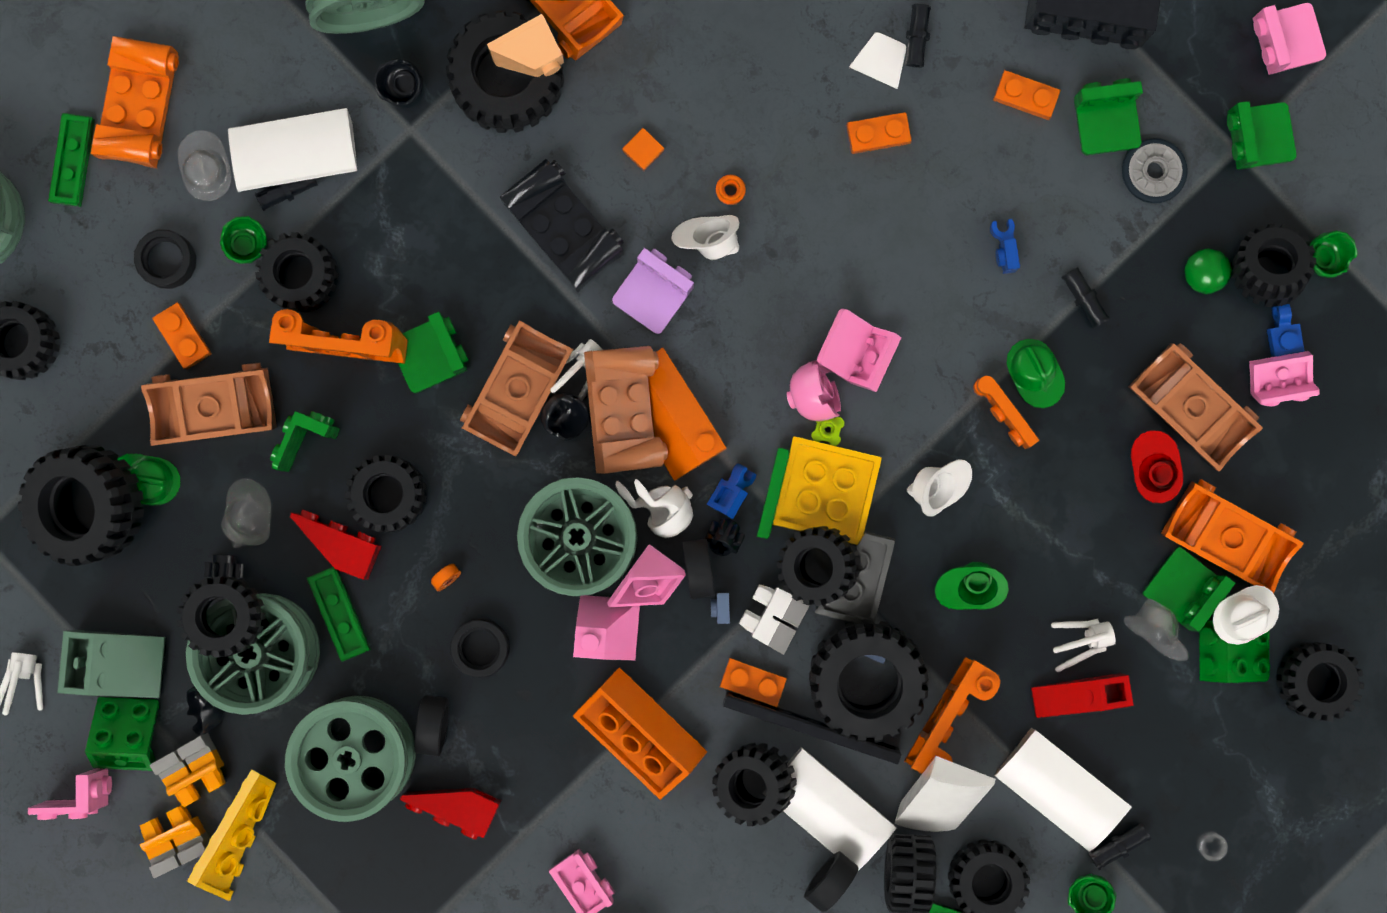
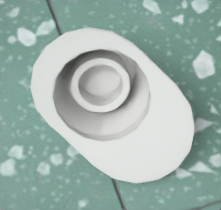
M733 215L692 218L678 225L672 232L671 239L674 245L679 248L697 249L705 258L716 260L739 251L736 231L739 228L740 222Z
M958 459L942 468L925 467L917 474L914 482L907 488V493L921 505L922 511L926 516H935L946 507L958 501L968 490L972 480L971 465L965 460Z
M1259 585L1247 587L1227 597L1218 604L1214 611L1213 625L1215 632L1225 642L1236 645L1247 643L1261 636L1274 627L1278 619L1279 605L1277 598L1271 590Z

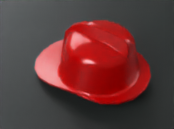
M1150 430L1142 433L1134 441L1131 448V461L1138 492L1144 499L1152 503L1171 501L1179 494L1183 486V469L1177 444L1170 435L1162 431Z

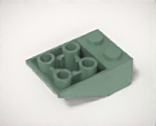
M85 630L63 631L57 693L160 698L166 637Z

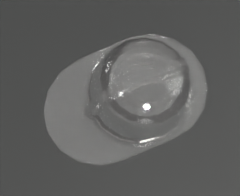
M204 130L188 134L181 141L178 148V162L183 182L188 192L195 198L203 201L216 200L229 190L232 181L225 147L221 139L214 133Z
M251 479L235 481L229 487L226 496V508L221 522L222 531L235 548H239L242 545L257 546L264 543L270 534V497L267 491L256 481Z
M1149 599L1143 604L1136 616L1125 617L1124 623L1130 630L1143 637L1164 655L1177 661H1186L1189 658L1187 649L1177 639L1179 631L1178 620L1167 607Z

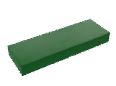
M62 113L48 199L50 203L75 207L82 206L95 122L94 118Z
M778 448L776 451L756 537L770 538L790 454L787 449Z
M331 567L308 577V583L341 662L371 650L339 571Z

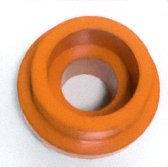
M725 175L717 182L716 195L722 203L735 205L745 196L746 187L740 177ZM730 185L734 186L736 193L728 195L725 192V188Z

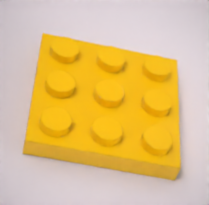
M793 436L773 525L796 531L827 526L828 529L835 528L840 530L839 534L841 536L847 535L850 538L848 543L858 545L864 535L882 457Z

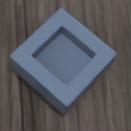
M716 593V599L710 600L711 617H717V624H730L729 593Z

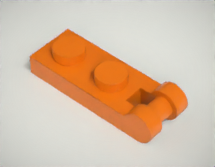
M983 376L976 380L973 385L974 392L979 396L987 398L992 405L990 408L991 413L998 422H1005L1011 430L1008 432V435L1017 447L1022 445L1024 449H1027L1040 441L992 377Z

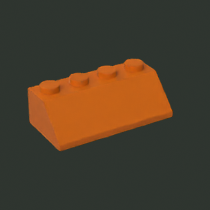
M620 667L573 715L586 730L660 800L685 779L708 752Z

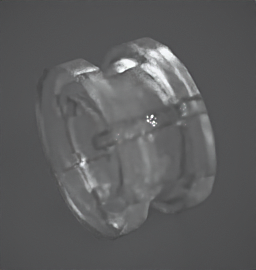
M1207 831L1199 836L1197 849L1204 858L1209 861H1218L1227 853V842L1218 833ZM1214 839H1217L1215 843L1219 845L1218 850L1212 849L1210 854L1207 853L1209 849L1205 847L1206 843H1212Z

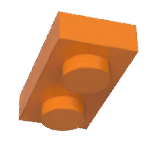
M1004 70L993 101L1049 120L1061 90Z
M906 112L848 122L846 125L852 154L906 145L912 141Z
M175 303L152 318L183 369L188 370L212 354L180 303Z
M729 658L720 687L777 707L787 678Z

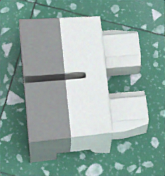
M759 584L752 599L766 607L761 617L746 609L739 624L751 632L753 638L784 655L796 630L774 619L773 616L798 628L810 605L803 604L802 599L794 600L792 594L786 593V591L777 587L774 590Z

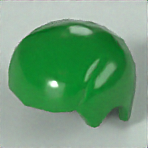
M249 216L235 217L223 226L220 237L221 249L228 259L238 264H251L262 256L260 254L262 248H266V232L260 222Z
M1337 230L1318 235L1310 244V246L1314 247L1315 253L1313 257L1316 258V265L1313 269L1321 277L1334 278L1347 272L1351 261L1358 254L1355 240L1348 233Z
M1210 248L1195 252L1188 258L1184 269L1188 285L1194 291L1203 294H1212L1223 289L1229 282L1232 272L1229 259L1221 251Z
M1095 874L1083 875L1078 877L1070 886L1068 905L1073 908L1075 913H1111L1116 906V892L1111 883L1103 876Z

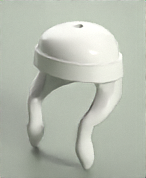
M635 479V488L640 497L634 500L626 487L619 481H616L615 485L619 495L627 501L630 507H644L650 511L651 515L647 524L655 535L662 538L674 537L684 531L691 523L693 509L690 498L693 494L688 487L681 489L676 485L672 488L660 486L647 492L641 482Z

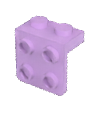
M644 248L637 257L638 263L615 293L612 301L616 307L650 331L660 334L693 290L694 282L690 280L692 275L680 266L674 269L665 263L667 258L656 249H652L650 252Z

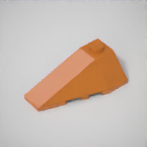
M664 348L656 351L659 358L658 369H655L653 376H648L654 437H660L662 442H665L667 445L668 457L664 460V465L673 480L676 481L725 451L726 446Z

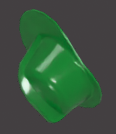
M1036 339L1021 340L1012 346L1007 355L1006 364L1021 397L1033 407L1046 408L1053 406L1061 399L1064 393L1065 379L1051 349L1045 343Z
M126 454L118 458V460L124 459L130 465L129 471L131 474H136L139 480L136 483L138 490H142L144 497L143 500H140L141 504L163 505L170 502L177 495L180 488V475L177 468L170 461L141 454Z
M972 562L964 567L950 569L942 574L935 586V595L940 604L949 609L956 610L992 609L1006 599L1009 591L1008 581L1005 576L983 562Z

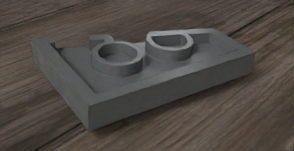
M866 531L856 546L857 551L854 552L855 558L860 557V564L856 565V569L860 570L859 577L854 579L856 584L847 591L848 593L845 596L831 603L818 606L815 613L848 622L853 621L856 624H862V619H871L872 623H875L896 539Z

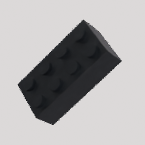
M1028 0L1024 29H1030L1036 35L1055 33L1061 34V37L1067 40H1078L1080 37L1091 39L1092 43L1098 45H1106L1111 42L1120 44V47L1124 49H1137L1142 47L1156 31L1160 0Z

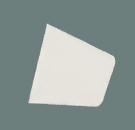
M875 32L849 67L898 89L907 47L897 40Z

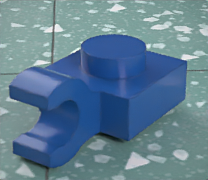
M1012 219L1006 221V232L998 230L997 221H993L990 225L992 236L1000 241L999 249H996V262L998 267L1002 266L1003 274L1014 273L1020 268L1016 238H1014L1015 225Z
M1290 304L1272 307L1275 328L1267 329L1271 357L1305 352L1300 324L1291 325L1292 312Z
M737 463L732 470L729 480H720L706 505L733 519L748 494L743 489L755 481L757 474Z

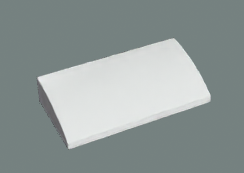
M347 108L228 129L232 167L238 192L358 171L353 124Z
M1033 728L1027 732L994 774L995 777L1089 852L1095 849L1132 808Z
M800 747L787 763L788 767L793 765L795 772L791 774V778H796L797 785L792 788L796 792L794 798L790 800L791 804L783 812L833 854L839 851L842 852L858 866L859 871L889 839L897 827L804 748ZM767 789L763 792L764 796H766Z
M936 756L900 802L894 824L930 832L955 830L994 786L996 779Z

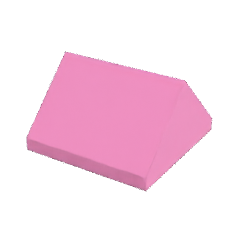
M649 544L608 600V607L665 604L686 576L685 570Z

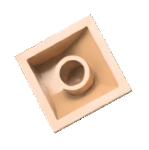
M542 14L487 44L496 66L534 77H539L543 74L550 76L556 73L561 68L560 65L564 63L563 55Z

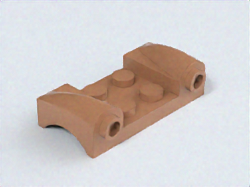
M520 320L516 327L513 325L509 326L503 338V341L507 344L473 407L467 405L460 418V421L464 422L462 429L515 457L551 392V387L555 385L573 351L572 348L540 333Z
M1171 343L1128 387L1187 441L1215 470L1220 471L1229 459L1249 439L1259 433L1263 427L1256 422L1259 419L1256 413L1248 406L1242 408L1190 359L1193 354L1184 345L1179 343L1176 346L1174 343Z
M651 346L584 352L596 473L605 474L662 467L664 460L668 457V449L666 443L662 442L660 437H654L648 376H653L655 369H658L659 366L657 353L653 351Z
M250 363L242 365L243 371L182 380H171L170 374L151 377L152 383L141 385L150 417L151 446L268 431L277 428L268 368H261L260 363Z

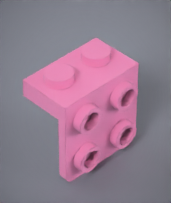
M1310 3L1276 10L1275 5L1265 7L1252 18L1254 31L1259 39L1262 50V59L1269 75L1316 63L1326 57V50L1315 12Z
M842 308L838 311L817 357V362L850 384L877 392L902 337L894 332L873 327L851 311Z
M96 768L76 775V800L45 801L28 807V814H37L38 820L56 819L57 815L68 814V819L87 818L90 814H97L98 809L108 805V794L112 791V778L108 776V769Z

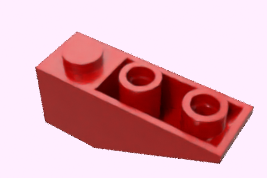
M303 509L301 514L291 512L290 518L334 569L362 580L369 579L381 549V545L374 543L376 537L360 531L357 536L347 533V526L330 520L329 525L318 521L319 515Z
M1122 673L1031 687L1036 718L1134 706L1129 675Z
M476 788L405 792L400 798L401 801L406 803L405 807L410 811L418 814L425 811L434 815L433 820L447 827L450 826V823L462 828L460 832L472 839H477L478 836L481 838L485 837L502 801Z

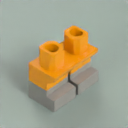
M208 733L197 737L149 765L154 774L159 775L163 781L168 796L175 795L183 807L201 798L193 784L198 780L202 779L209 793L226 784L220 769L224 766V763Z
M182 805L166 812L173 828L165 832L158 817L140 825L145 842L139 845L146 852L151 863L149 869L153 878H157L202 856L209 844L210 838L199 817L192 818L187 808Z

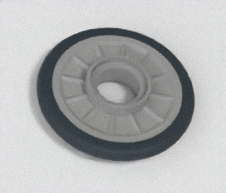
M1159 138L1142 140L1140 147L1128 151L1122 165V176L1128 190L1136 198L1148 203H1162L1174 198L1184 187L1188 175L1187 162L1180 149L1173 143ZM1150 163H1157L1161 166L1163 172L1160 178L1155 179L1149 176L1147 167Z

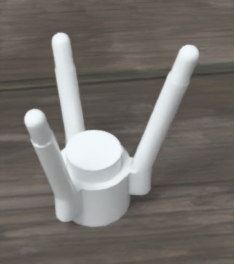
M589 339L585 345L581 343L572 351L566 364L576 358L577 362L551 387L550 391L555 393L582 366L586 369L584 352L603 349L592 339ZM587 381L578 395V399L581 401L584 400L588 393Z
M1093 619L1089 621L1053 622L1051 624L1052 628H1089L1085 630V638L1053 648L1054 653L1087 644L1091 648L1055 668L1056 672H1061L1097 653L1104 652L1107 646L1114 645L1116 642L1114 630L1108 621L1099 623L1098 619Z
M11 653V659H8L7 670L0 686V706L8 687L2 711L4 716L9 714L18 678L30 679L31 674H34L37 709H43L42 664L36 663L37 655Z

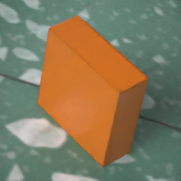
M644 128L622 148V151L643 171L665 150Z

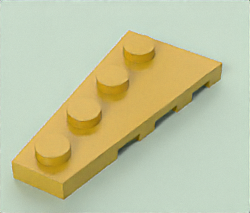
M251 769L231 806L226 810L225 816L216 832L211 836L205 851L193 867L187 882L227 901L231 900L234 891L230 889L234 876L240 877L244 864L240 863L245 848H251L255 839L253 828L255 823L261 821L276 785L274 781Z

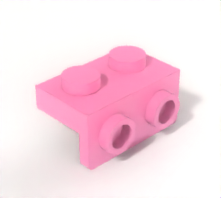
M1309 351L1249 361L1250 394L1260 405L1276 406L1283 401H1305L1312 396L1320 395V389L1313 382V355Z
M580 848L549 869V873L576 913H597L606 906L608 908L613 905L614 899L612 895L615 892L606 878L601 880L595 872V869L598 867L588 852L583 854Z

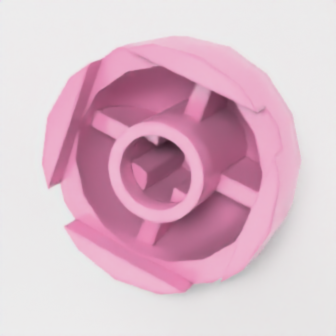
M817 360L801 366L792 375L790 391L787 392V400L792 409L796 408L801 416L808 420L819 422L838 417L839 414L837 412L841 411V404L835 381L830 383L825 375L830 371L818 364Z

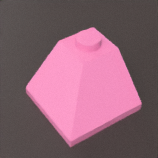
M580 596L573 657L603 660H635L640 606L608 607L607 602L610 597Z

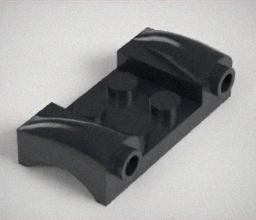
M545 159L503 193L500 199L576 291L579 292L600 271L624 255L623 249L620 246L624 241L613 228L609 232L603 228L576 197L562 178L566 173L558 162L553 160L550 163Z

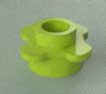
M841 417L816 421L815 431L811 434L814 441L829 442L833 446L841 442L839 434L845 424ZM830 427L831 431L826 432L825 428Z

